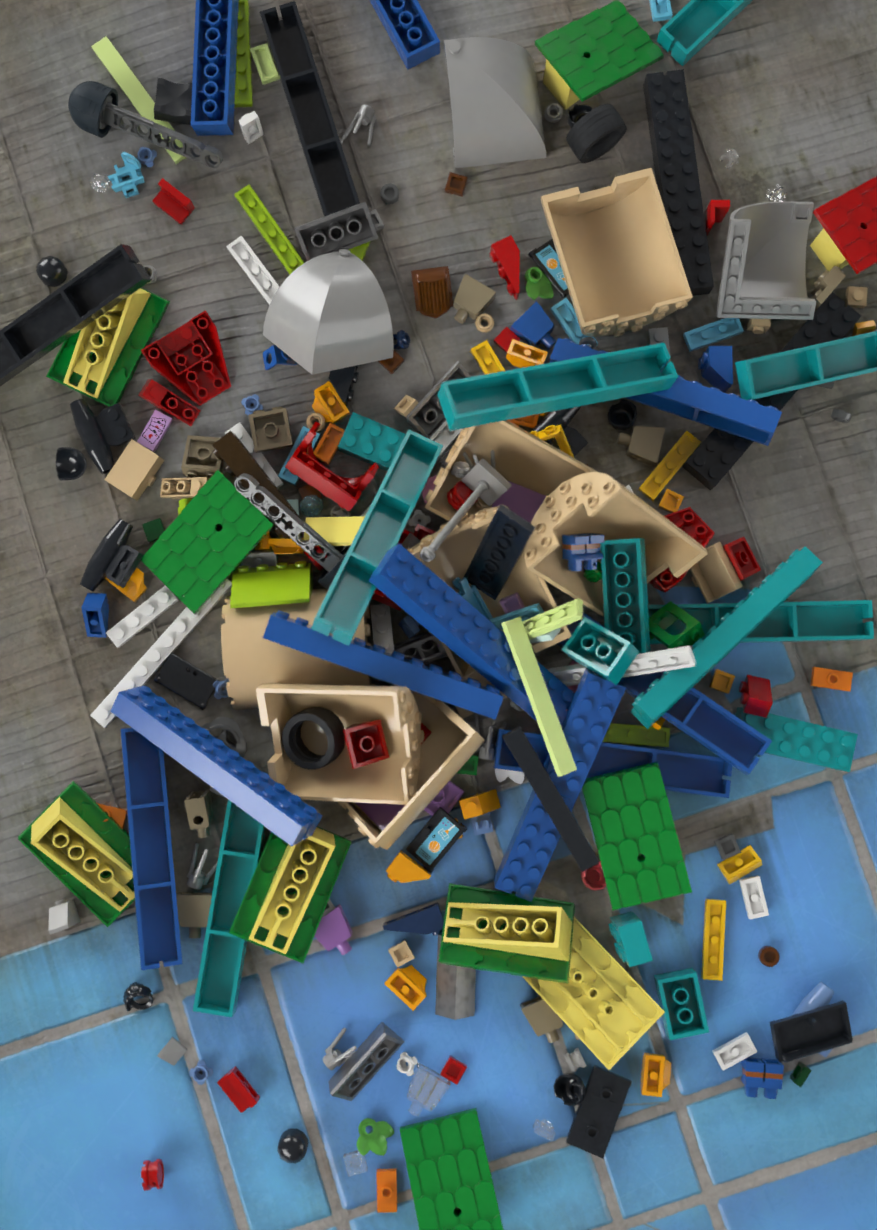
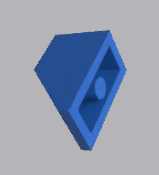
M87 593L81 607L87 637L106 638L109 618L107 594Z

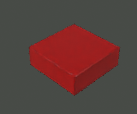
M506 326L494 339V343L507 354L512 339L520 341V338Z
M449 1056L440 1075L458 1085L467 1065Z

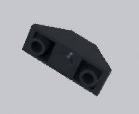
M358 365L332 370L329 374V381L346 406L348 401L353 399L354 390H352L353 383L356 384L358 381Z

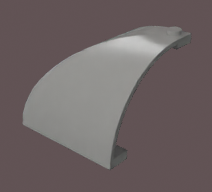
M469 37L444 40L452 111L455 168L546 158L536 68L531 54L513 42L497 38Z
M781 201L757 203L738 208L731 213L717 304V318L813 320L816 300L807 298L805 275L806 247L809 224L811 223L814 208L813 202Z
M340 249L338 252L317 256L299 266L281 284L269 305L264 322L263 336L312 375L393 358L392 323L382 289L369 267L347 249Z

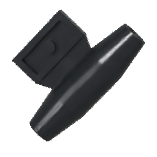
M84 399L75 400L70 403L75 427L85 449L100 473H109L115 465L110 446H120L131 441V439H136L121 405L117 403L101 410L100 414L96 417Z
M581 406L549 412L529 431L538 432L551 425H561L573 456L588 444L576 429L568 427V424ZM555 437L544 440L560 450Z
M119 519L107 532L89 560L80 585L94 592L107 577V579L120 587H125L144 556L126 545L133 528L132 525Z

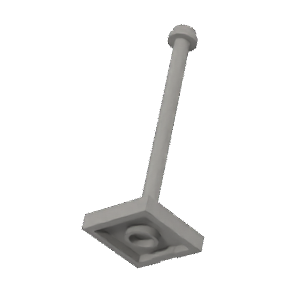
M483 458L461 479L474 492L429 547L421 549L420 557L423 561L430 562L435 558V551L478 498H481L490 506L512 485Z

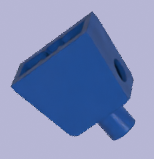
M537 301L511 325L510 330L528 345L537 347L542 343L549 350L556 343V340L550 335L554 329V324Z

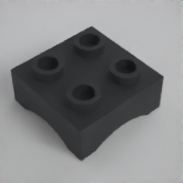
M158 78L154 119L191 125L192 83L179 84Z

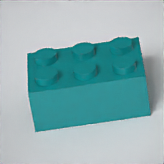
M353 412L338 448L344 454L371 465L377 463L380 469L388 471L406 434Z
M586 617L582 619L562 648L571 659L615 685L618 684L639 653L631 642Z
M630 911L610 917L609 930L617 941L614 943V947L622 962H626L629 967L653 961L642 921L635 913Z
M691 967L654 975L659 1004L665 1011L662 1018L667 1037L670 1040L709 1033L697 972Z

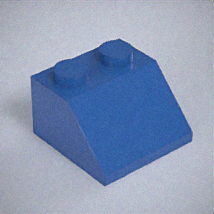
M709 346L703 352L701 358H699L698 368L701 370V376L723 393L733 384L732 346Z

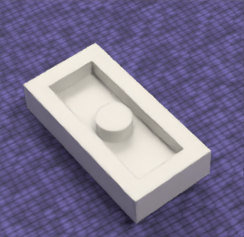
M255 111L243 115L239 120L242 133L248 144L264 135L259 117Z
M760 876L740 879L739 882L748 919L768 916L769 913Z
M745 1032L712 1050L724 1071L757 1053V1050L748 1033Z

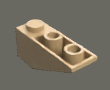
M162 478L160 497L175 499L194 498L210 478Z

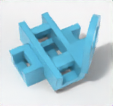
M122 152L121 157L125 166L118 168L117 165H114L116 173L108 176V178L112 182L113 186L111 187L115 192L123 191L124 196L129 198L139 194L136 185L145 183L141 173L142 166L133 155Z

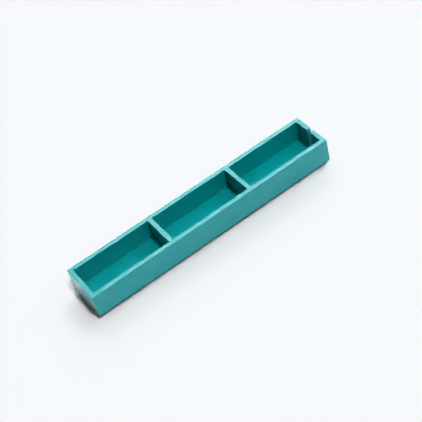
M691 0L660 29L656 42L667 52L672 51L671 56L683 67L753 0Z
M877 331L735 362L741 399H758L877 371Z
M665 343L446 381L441 384L438 398L449 430L452 431L667 390L674 384L678 374L673 362H668L671 357Z
M408 429L314 618L311 629L326 636H329L331 633L333 634L332 639L348 646L350 645L377 588L368 580L387 551L398 544L444 445Z
M806 546L800 551L796 549L785 562L783 561L775 569L772 575L769 574L758 588L755 587L744 601L741 600L731 613L728 612L717 626L714 625L703 639L700 638L692 646L691 649L696 660L694 667L665 671L660 678L661 680L657 678L651 683L646 694L642 692L636 697L632 703L634 708L631 710V713L649 729L805 583L823 562Z
M872 600L783 602L740 643L874 639L873 621L863 623V619L873 618ZM738 603L676 605L700 621L706 635L714 625H718L728 612L731 613ZM648 605L649 617L665 605ZM678 619L665 631L671 635H678L686 629V625ZM655 638L650 641V645H663Z
M229 799L193 1011L233 1017L237 1008L247 940L229 934V931L262 855L266 827Z

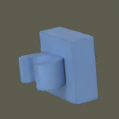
M410 615L403 618L399 623L409 639L420 631L418 628L420 623L412 619Z
M490 812L471 818L475 836L494 832Z

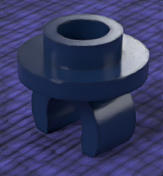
M400 330L397 334H393V340H398L397 344L393 345L394 349H407L409 347L410 337L408 333Z

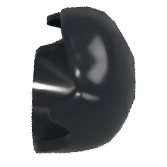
M575 104L571 110L568 109L567 122L570 128L588 112L593 110L592 107L586 104Z
M44 257L36 266L37 275L46 286H59L67 278L68 271L63 262L57 257Z
M625 399L620 400L618 404L612 405L607 415L609 424L617 430L629 429L634 425L637 418L636 406L631 401Z
M563 1074L556 1078L554 1094L557 1098L562 1099L565 1105L575 1106L583 1101L586 1088L579 1076Z
M288 1129L285 1131L278 1142L277 1151L280 1158L287 1163L300 1162L306 1155L309 1143L308 1138L299 1129Z

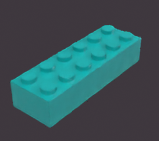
M645 539L605 540L604 543H600L601 553L603 554L601 566L605 628L631 642L639 651L638 654L651 652Z
M737 707L736 717L772 740L764 753L850 772L858 734L768 713L767 718L744 713L743 707Z

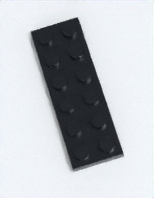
M501 504L496 510L464 575L468 583L475 585L477 589L493 600H496L536 527Z

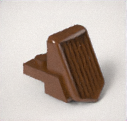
M448 266L411 271L416 311L437 319L453 307Z

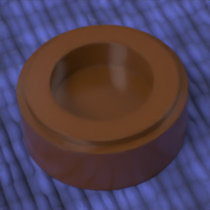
M764 946L758 953L760 962L767 967H773L779 962V953L772 946Z

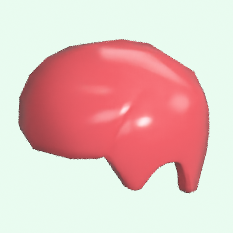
M601 862L583 872L581 871V879L587 888L596 891L606 887Z

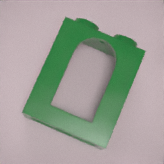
M671 601L649 617L650 641L655 638L669 649L684 646L691 647L700 638L705 636L700 621ZM678 619L686 625V629L678 635H671L665 631Z

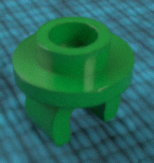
M597 561V570L584 571L583 576L589 582H598L602 579L601 563Z

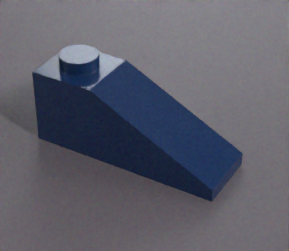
M437 902L383 923V929L437 935L443 931L444 917Z

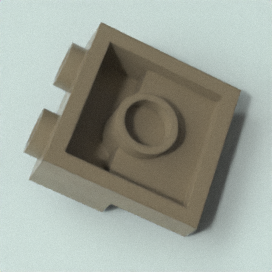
M834 266L830 271L826 269L813 284L815 289L811 292L813 295L811 299L816 300L815 311L845 278L846 275L839 267Z
M274 407L271 411L266 412L264 410H257L249 415L256 453L293 447L289 415L286 408Z
M188 435L181 466L183 475H186L187 478L197 476L211 478L217 470L222 473L224 461L222 462L213 453L215 448L212 446L220 438Z

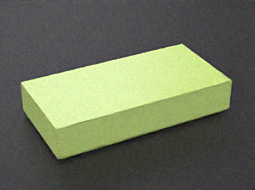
M268 43L250 48L262 85L279 80L280 77Z

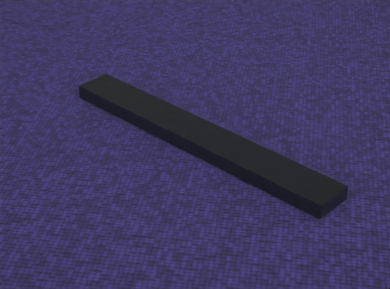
M518 726L502 735L581 871L583 872L600 863L522 728Z

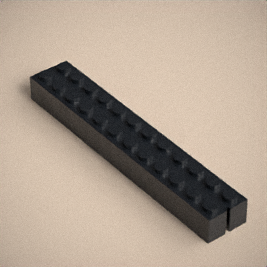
M292 1L279 5L282 20L278 18L276 7L260 11V16L323 215L327 216L360 204L296 2Z
M684 69L667 71L666 75L663 72L648 73L644 80L643 89L656 184L692 296L706 295L711 292L714 283Z
M120 244L0 330V386L151 281L144 267L141 264H137L140 261L131 246Z
M832 292L814 312L813 320H807L780 352L842 339L859 320L861 315L849 305L844 307L845 302ZM799 389L753 400L757 401L760 405L766 407L773 406L778 411H781ZM714 428L682 467L711 491L754 441Z

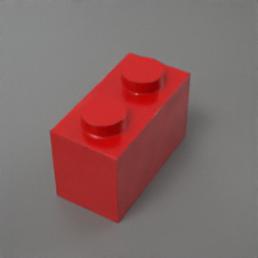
M747 674L745 681H741L739 692L742 694L740 704H743V712L767 718L773 704L770 680Z

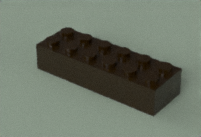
M229 431L212 445L215 448L213 453L219 460L226 462L225 468L231 476H237L238 478L244 473L251 475L259 482V486L265 487L300 518L235 433ZM240 479L241 486L248 488L249 482L245 479ZM255 493L257 500L264 501L265 498L262 493ZM270 506L273 514H279L278 507ZM290 520L286 524L290 526L293 522ZM273 522L276 526L273 529L280 538L284 537L286 539L290 537Z

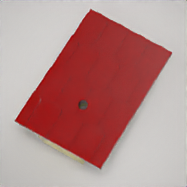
M874 177L813 211L823 229L811 243L810 247L828 271L834 266L842 269L850 264L855 273L859 274L877 263V177Z

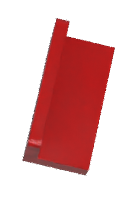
M162 178L158 183L161 191L153 199V203L176 222L182 224L195 207L188 197Z
M711 200L704 212L707 236L714 223H722L730 208V200Z
M236 1066L217 1082L241 1113L248 1107L252 1108L259 1101L260 1096Z

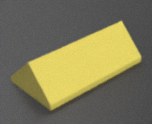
M365 516L306 517L305 522L332 546H351ZM304 532L303 540H309V535Z

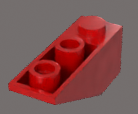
M512 235L491 244L489 255L492 262L497 263L501 279H505L508 284L506 285L508 293L517 300L519 297L520 250Z
M153 379L146 381L138 395L189 426H192L201 411Z

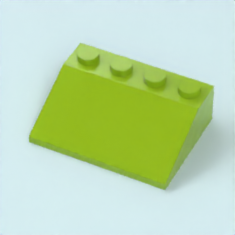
M297 561L295 564L289 565L286 562L277 563L276 566L259 564L251 568L247 565L237 567L232 576L230 608L310 602L314 586L312 564L306 563V561Z

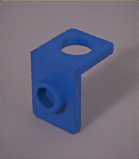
M276 345L263 352L265 370H270L277 364H298ZM270 353L272 355L271 363H269L268 356Z

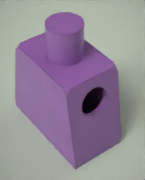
M340 904L321 918L314 937L327 951L337 947L343 956L352 950L347 939L352 936L353 932Z

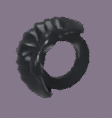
M137 982L130 984L123 996V1002L127 1011H130L132 1007L139 1010L147 1009L153 1004L154 1000L150 988ZM136 996L149 997V1001L140 1004L135 1002L133 998Z

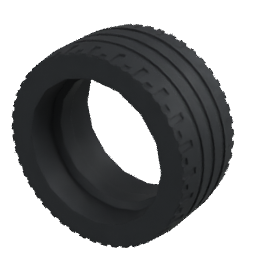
M607 103L594 108L577 121L568 132L566 140L580 162L588 163L596 160L613 148L624 136L627 127L618 111L611 104Z
M311 707L304 709L291 717L284 727L282 743L285 753L294 764L301 768L315 770L325 767L342 753L346 742L343 732L345 727L339 717L327 708ZM304 721H312L324 730L328 739V749L325 755H317L309 751L304 745L301 738V727Z

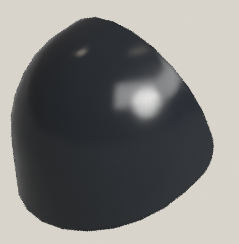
M58 448L56 453V471L59 480L68 481L81 477L87 466L84 455L75 448Z

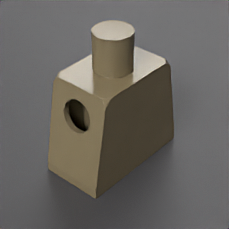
M465 274L453 303V307L458 310L454 319L461 324H464L467 317L476 320L494 301L496 292Z
M634 426L630 435L620 432L617 444L628 446L626 451L628 457L654 467L658 462L665 428Z
M209 789L190 792L184 800L189 827L191 830L197 829L198 838L210 836L209 827L214 821L211 792Z
M179 892L176 894L179 926L189 927V938H201V927H207L212 893Z
M540 996L520 1004L523 1014L537 1036L545 1034L549 1043L560 1039L556 1029L563 1026L562 1019Z

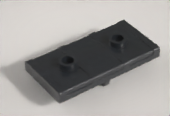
M843 1000L770 1022L775 1055L779 1062L784 1061L787 1063L850 1044L853 1040L847 1004Z
M594 1065L585 1087L584 1099L578 1105L566 1143L604 1159L632 1081Z

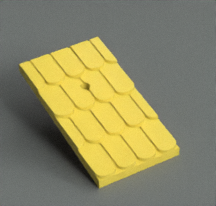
M574 917L569 983L540 980L531 977L523 978L597 1059L610 1070L665 1011Z

